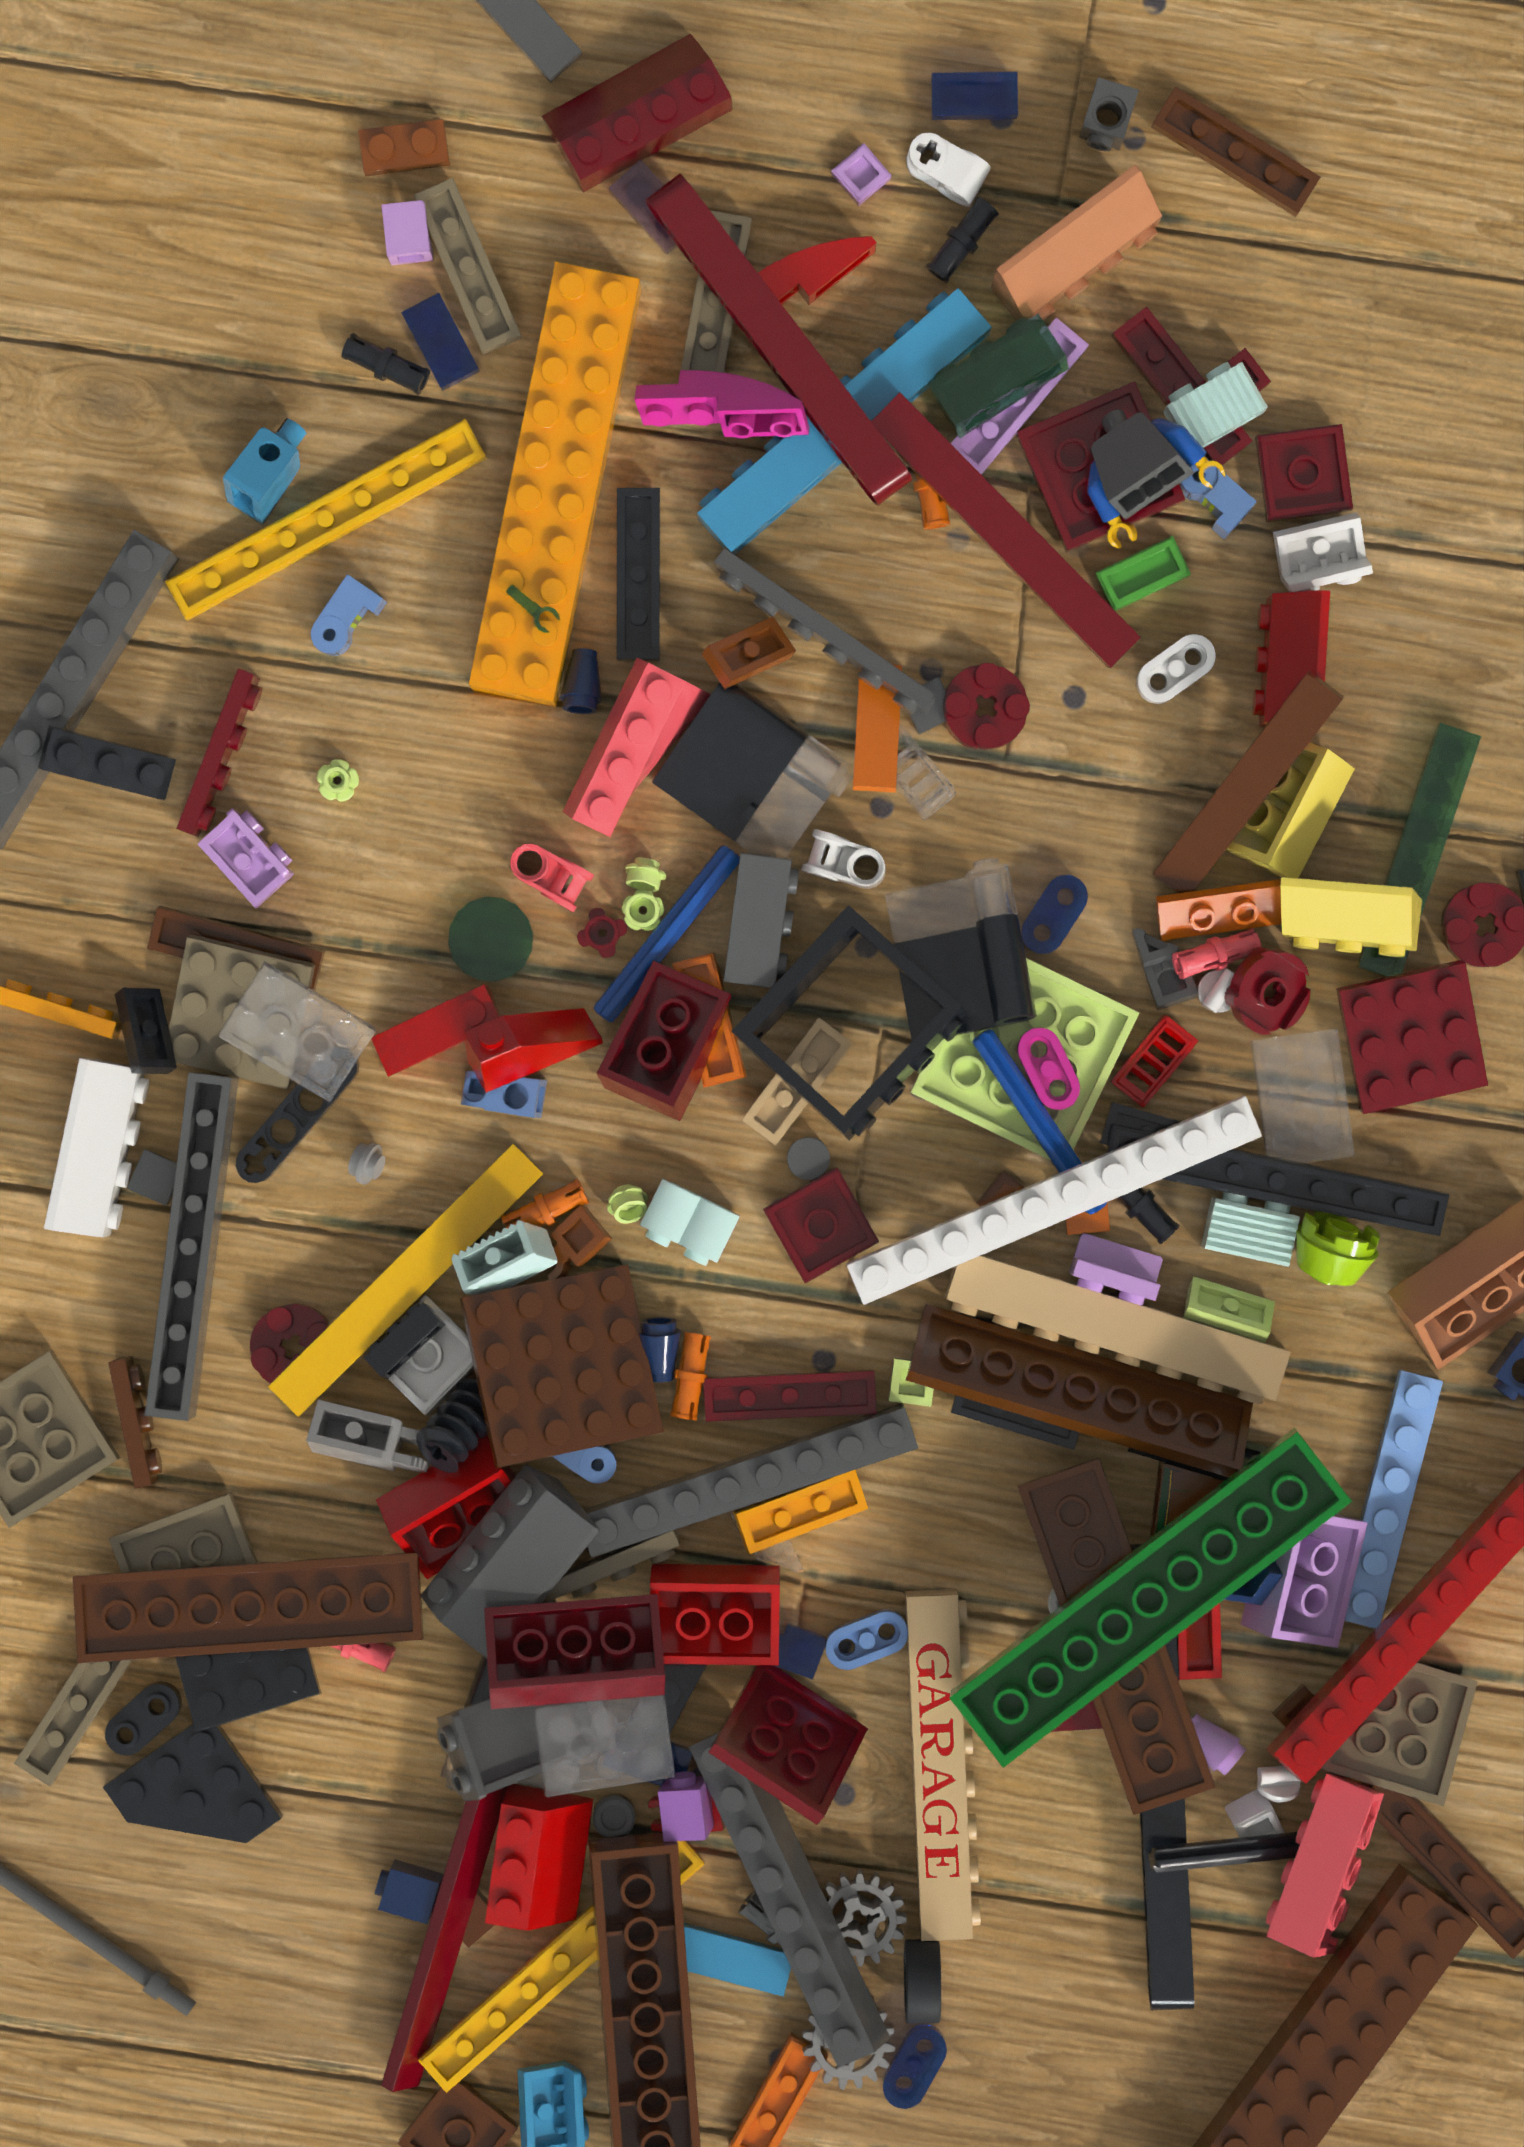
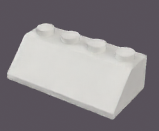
M79 1058L44 1229L95 1237L111 1236L112 1229L117 1230L119 1228L123 1213V1205L117 1204L120 1188L127 1187L132 1169V1164L126 1162L129 1145H136L140 1132V1121L135 1120L138 1103H145L149 1089V1079H145L144 1074H131L129 1065L94 1058Z

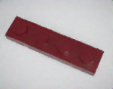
M1147 306L1113 332L1111 337L1166 406L1171 403L1168 396L1183 386L1191 383L1193 389H1196L1206 383ZM1240 426L1204 447L1207 451L1205 456L1209 461H1216L1223 466L1250 445L1253 440Z
M238 668L176 829L196 837L200 836L202 830H209L216 813V807L211 806L217 790L223 791L231 775L232 768L227 766L233 750L237 752L240 750L246 736L247 727L242 726L248 710L254 711L262 694V687L258 686L260 678L255 674Z
M875 1370L707 1377L704 1379L706 1422L877 1414Z

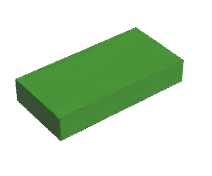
M1171 536L1096 572L1094 575L1108 604L1115 611H1118L1189 577L1191 573L1174 537Z

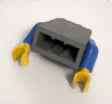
M1114 410L1102 419L1101 424L1107 434L1095 441L1091 447L1094 461L1090 465L1087 492L1103 523L1108 522L1110 525L1107 534L1108 542L1116 548H1121L1122 545L1117 539L1118 529L1120 527L1126 529L1131 541L1137 539V530L1133 524L1122 522L1119 517L1120 514L1126 520L1194 474L1190 466L1195 465L1199 469V479L1208 488L1213 487L1204 479L1206 469L1216 467L1224 477L1226 475L1220 463L1209 461L1204 456L1207 451L1184 426L1163 418L1150 421L1142 412L1136 413L1128 419L1123 410Z

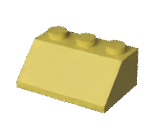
M1309 742L1225 851L1276 876L1299 878L1355 768L1329 749Z
M1281 877L1282 935L1288 940H1293V947L1318 949L1319 943L1336 944V951L1347 953H1361L1362 946L1379 948L1378 954L1392 957H1404L1405 950L1417 951L1422 899L1413 888Z

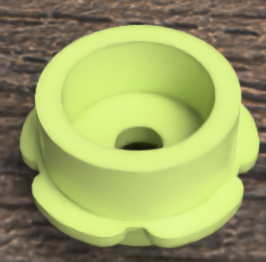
M341 759L332 760L329 765H323L317 773V781L320 783L319 792L328 800L346 801L354 795L355 787L359 784V775L354 768L349 767L348 762ZM335 777L341 778L342 781L339 785L334 783Z
M639 857L635 859L634 863L625 866V873L627 874L626 885L636 890L646 889L657 892L659 891L661 880L666 879V873L659 870V862Z
M640 889L635 891L633 896L630 895L625 898L622 904V912L626 916L624 918L625 923L631 929L650 931L655 929L660 923L659 918L664 914V905L659 897L653 896L652 891ZM640 907L647 908L645 915L639 913Z
M630 1184L619 1186L608 1198L607 1210L620 1223L638 1221L647 1211V1193L643 1192L642 1188Z

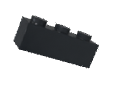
M424 1302L420 1305L417 1303L412 1306L406 1313L408 1317L401 1323L396 1322L387 1331L388 1335L381 1342L378 1340L367 1349L368 1354L364 1357L365 1360L382 1378L388 1380L446 1325L432 1308Z

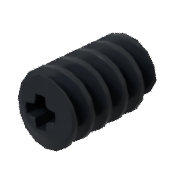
M467 1378L462 1380L456 1387V1391H453L448 1396L446 1402L441 1404L436 1414L431 1416L426 1426L422 1427L416 1435L418 1448L424 1458L433 1467L448 1473L456 1472L459 1468L457 1462H464L469 1456L468 1451L474 1450L479 1444L478 1439H482L487 1435L476 1379Z

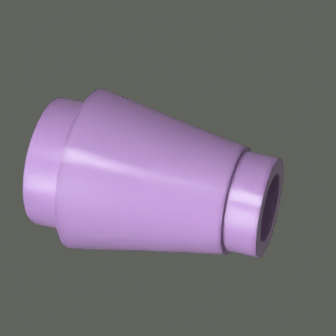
M1196 1713L1192 1721L1208 1766L1213 1772L1217 1769L1225 1776L1240 1759L1246 1748L1238 1743L1240 1738Z

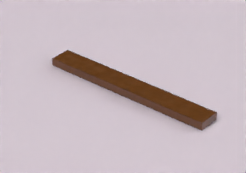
M1302 1683L1272 1714L1286 1727L1314 1695ZM1349 1778L1384 1793L1376 1820L1494 1941L1514 1959L1524 1949V1909L1414 1797Z

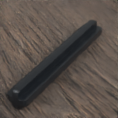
M1297 1832L1155 1846L1149 1852L1148 1859L1152 1871L1159 1873L1295 1858L1300 1844L1296 1843Z

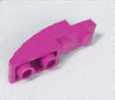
M680 370L678 384L636 385L634 400L643 425L662 427L678 424H696L703 426L720 423L724 437L736 438L809 435L810 428L802 401L781 389L748 377L704 370Z

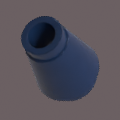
M586 648L572 650V657L570 658L559 697L563 701V710L575 714H594L597 712V704L602 702L597 651Z
M652 1317L642 1320L643 1333H639L649 1360L653 1382L672 1381L681 1330L676 1328V1319Z

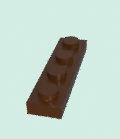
M1177 87L1173 89L1151 126L1157 132L1294 217L1298 215L1321 178Z
M157 907L147 949L183 958L186 939L190 934L314 963L316 965L310 993L315 992L325 950L172 908Z

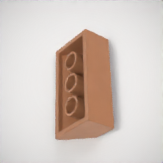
M1137 165L1132 166L996 269L991 289L1021 328L1031 321L1035 326L1042 323L1055 312L1053 304L1065 295L1069 300H1072L1090 285L1087 281L1089 277L1099 270L1103 275L1110 272L1124 260L1121 255L1122 252L1133 244L1139 249L1158 234L1155 228L1158 226L1162 214Z
M1524 1199L1517 1204L1509 1206L1501 1215L1482 1228L1474 1230L1466 1239L1447 1252L1439 1254L1431 1263L1412 1276L1404 1278L1396 1287L1387 1292L1399 1316L1437 1370L1524 1312Z

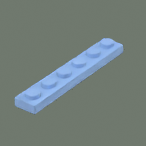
M1398 1370L1360 1518L1361 1521L1368 1524L1345 1616V1621L1374 1629L1381 1623L1443 1384L1442 1380Z

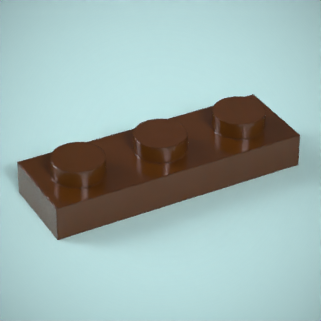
M133 1356L118 1358L108 1362L133 1484L136 1489L151 1486L159 1481L157 1474L162 1473V1461L158 1448L151 1447L149 1432L153 1431L154 1424L152 1416H145L146 1406L143 1407L140 1390L145 1388L142 1368L140 1364L134 1365Z

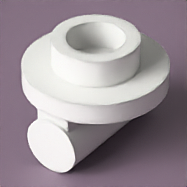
M1226 968L1220 971L1214 970L1202 977L1197 990L1199 1001L1206 1009L1214 1013L1226 1012L1231 1009L1226 1004L1224 998L1226 989L1230 986L1234 975L1232 971Z
M1284 1766L1258 1767L1257 1789L1265 1798L1272 1802L1283 1803L1291 1801L1299 1795L1300 1782L1302 1781L1298 1780Z

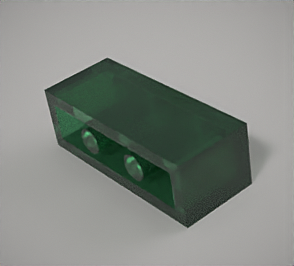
M1039 313L1030 319L1024 317L1017 320L1007 329V334L993 343L992 341L981 343L972 350L968 359L957 366L950 364L942 368L935 374L934 381L928 384L933 399L959 438H962L1069 369L1066 354Z

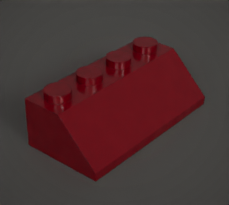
M690 33L542 115V119L584 193L732 111V96L712 60Z
M658 1594L484 1608L491 1709L665 1695V1669Z

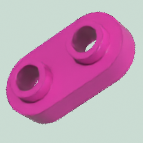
M1033 1028L1025 1032L1018 1041L1017 1054L1037 1097L1043 1105L1051 1109L1062 1110L1070 1107L1079 1096L1080 1083L1058 1037L1052 1031L1045 1028ZM1036 1041H1041L1046 1046V1053L1041 1058L1034 1057L1030 1050L1031 1045ZM1061 1080L1064 1083L1065 1091L1061 1096L1056 1097L1050 1093L1049 1086L1052 1081Z

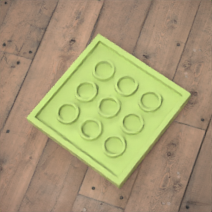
M1026 958L1037 1016L1028 1021L991 1028V1030L995 1032L1032 1089L1033 1086L1017 1054L1018 1041L1025 1032L1033 1028L1048 1029L1058 1037L1079 1080L1080 1093L1075 1103L1066 1109L1055 1110L1045 1105L1044 1107L1074 1150L1137 1020L1139 1012ZM985 1030L957 1035L949 1042L943 1039L932 1051L935 1053L934 1059L919 1073L910 1093L1051 1160L974 1046L973 1039ZM1041 1041L1034 1042L1030 1048L1032 1055L1036 1058L1043 1057L1046 1053L1045 1044ZM1061 1080L1052 1081L1049 1086L1050 1093L1056 1097L1061 1096L1065 1091L1064 1083Z

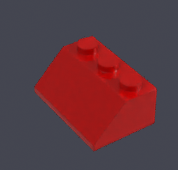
M1316 590L1272 593L1266 599V604H1260L1258 630H1265L1264 647H1257L1255 672L1262 673L1261 690L1255 689L1252 705L1253 715L1259 716V726L1265 727L1308 670L1325 682L1331 591Z
M487 1435L482 1439H478L479 1444L474 1450L468 1451L469 1456L464 1462H457L459 1468L456 1472L448 1473L431 1466L427 1469V1472L416 1475L376 1499L389 1534L404 1553L419 1552L420 1572L427 1580L439 1573L516 1477L510 1466L495 1468Z
M652 1564L650 1595L658 1594L664 1664L779 1666L780 1565Z
M517 1784L509 1785L500 1808L485 1917L486 1924L528 1931L576 1920L594 1798Z

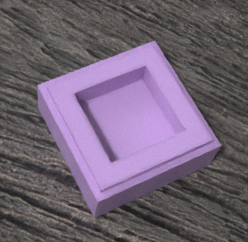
M865 143L831 170V175L858 206L891 180L892 176Z

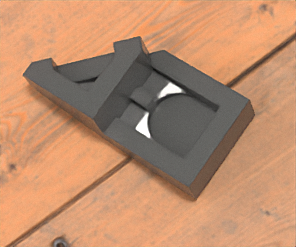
M1140 928L1133 929V939L1157 1011L1197 998L1198 990L1193 977L1189 976L1185 979H1180L1174 970L1172 954L1179 952V947L1170 942L1167 944L1146 934V931Z

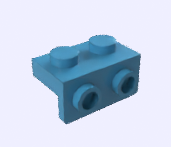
M566 2061L517 2069L521 2147H585V2141L589 2138L588 2122L583 2115V2099L587 2095V2084L581 2070Z

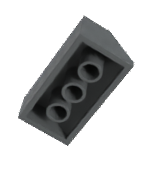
M525 1464L423 1591L421 1597L443 1625L487 1658L484 1608L542 1603L600 1529L559 1479Z

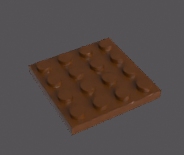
M628 1264L466 1296L460 1299L495 1468L664 1432L649 1360L639 1333H643Z

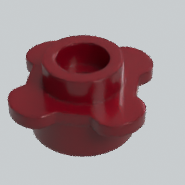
M594 908L588 914L589 921L585 929L578 932L577 940L583 947L591 946L598 950L601 957L610 958L616 953L615 945L619 938L627 933V925L621 919L614 920L606 916L603 909ZM605 929L606 936L600 937L598 931Z

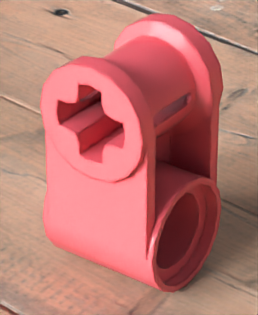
M524 844L518 847L512 853L510 860L511 869L519 880L572 912L577 908L575 901L586 881H592L595 876L563 857L559 858L535 844ZM532 851L542 858V867L537 874L527 876L518 869V860L523 853ZM572 875L573 879L571 883L569 884L566 892L562 894L561 892L566 882Z

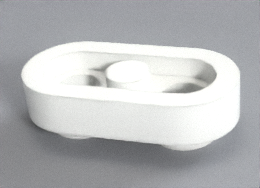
M1197 634L1181 638L1141 668L1136 679L1137 690L1141 697L1154 704L1165 703L1211 670L1216 658L1214 646L1206 637ZM1194 650L1199 654L1200 661L1197 665H1190L1186 662L1185 653L1187 651ZM1153 675H1160L1164 678L1165 687L1162 690H1155L1151 687L1150 678Z

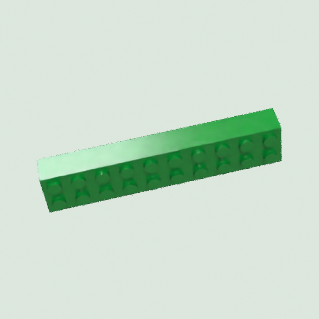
M1294 1427L951 1690L949 1698L1004 1768L1349 1505L1352 1500Z

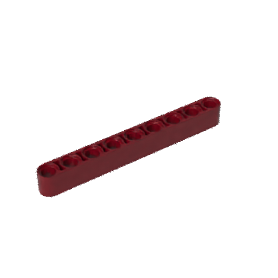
M679 173L645 199V203L654 217L790 395L802 401L808 419L876 506H879L908 484L912 477L905 465L689 182Z

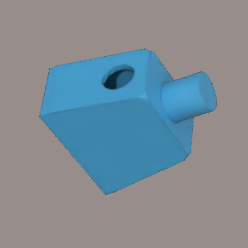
M288 418L284 420L275 434L267 428H260L223 476L227 502L263 525L300 468L297 446L307 434L306 431L299 424Z

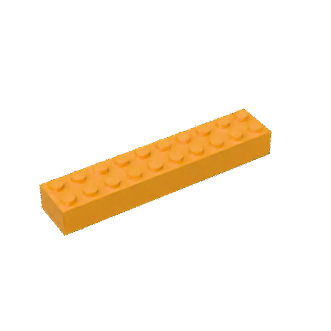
M555 262L469 680V686L473 690L554 707L557 706L642 291L641 282L638 278Z

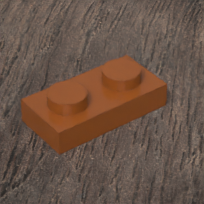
M443 119L358 130L365 176L450 165Z
M770 617L708 645L703 651L702 656L724 689L789 660L796 650L775 618Z

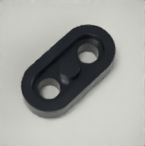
M164 1681L153 1682L144 1688L108 1722L105 1729V1739L110 1749L120 1755H133L146 1746L178 1716L182 1707V1698L178 1689ZM152 1699H161L165 1704V1710L163 1712H155L151 1707ZM127 1727L131 1729L133 1739L131 1741L123 1740L119 1735L120 1728Z

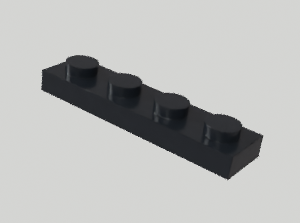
M617 488V661H635L636 658L644 661H660V488Z

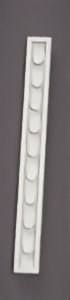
M1243 1095L846 1263L861 1301L865 1305L1262 1137V1134L1248 1100Z

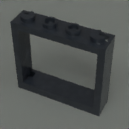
M848 905L731 1032L748 1050L850 1141L855 1134L859 1137L867 1128L870 1129L876 1121L874 1114L884 1103L891 1105L900 1097L906 1088L903 1082L914 1070L917 1073H921L935 1057V1053L932 1051L943 1039L949 1042L957 1035L956 1031L965 1023L962 1019L966 1013L961 1004ZM859 934L943 1009L843 1116L760 1039Z

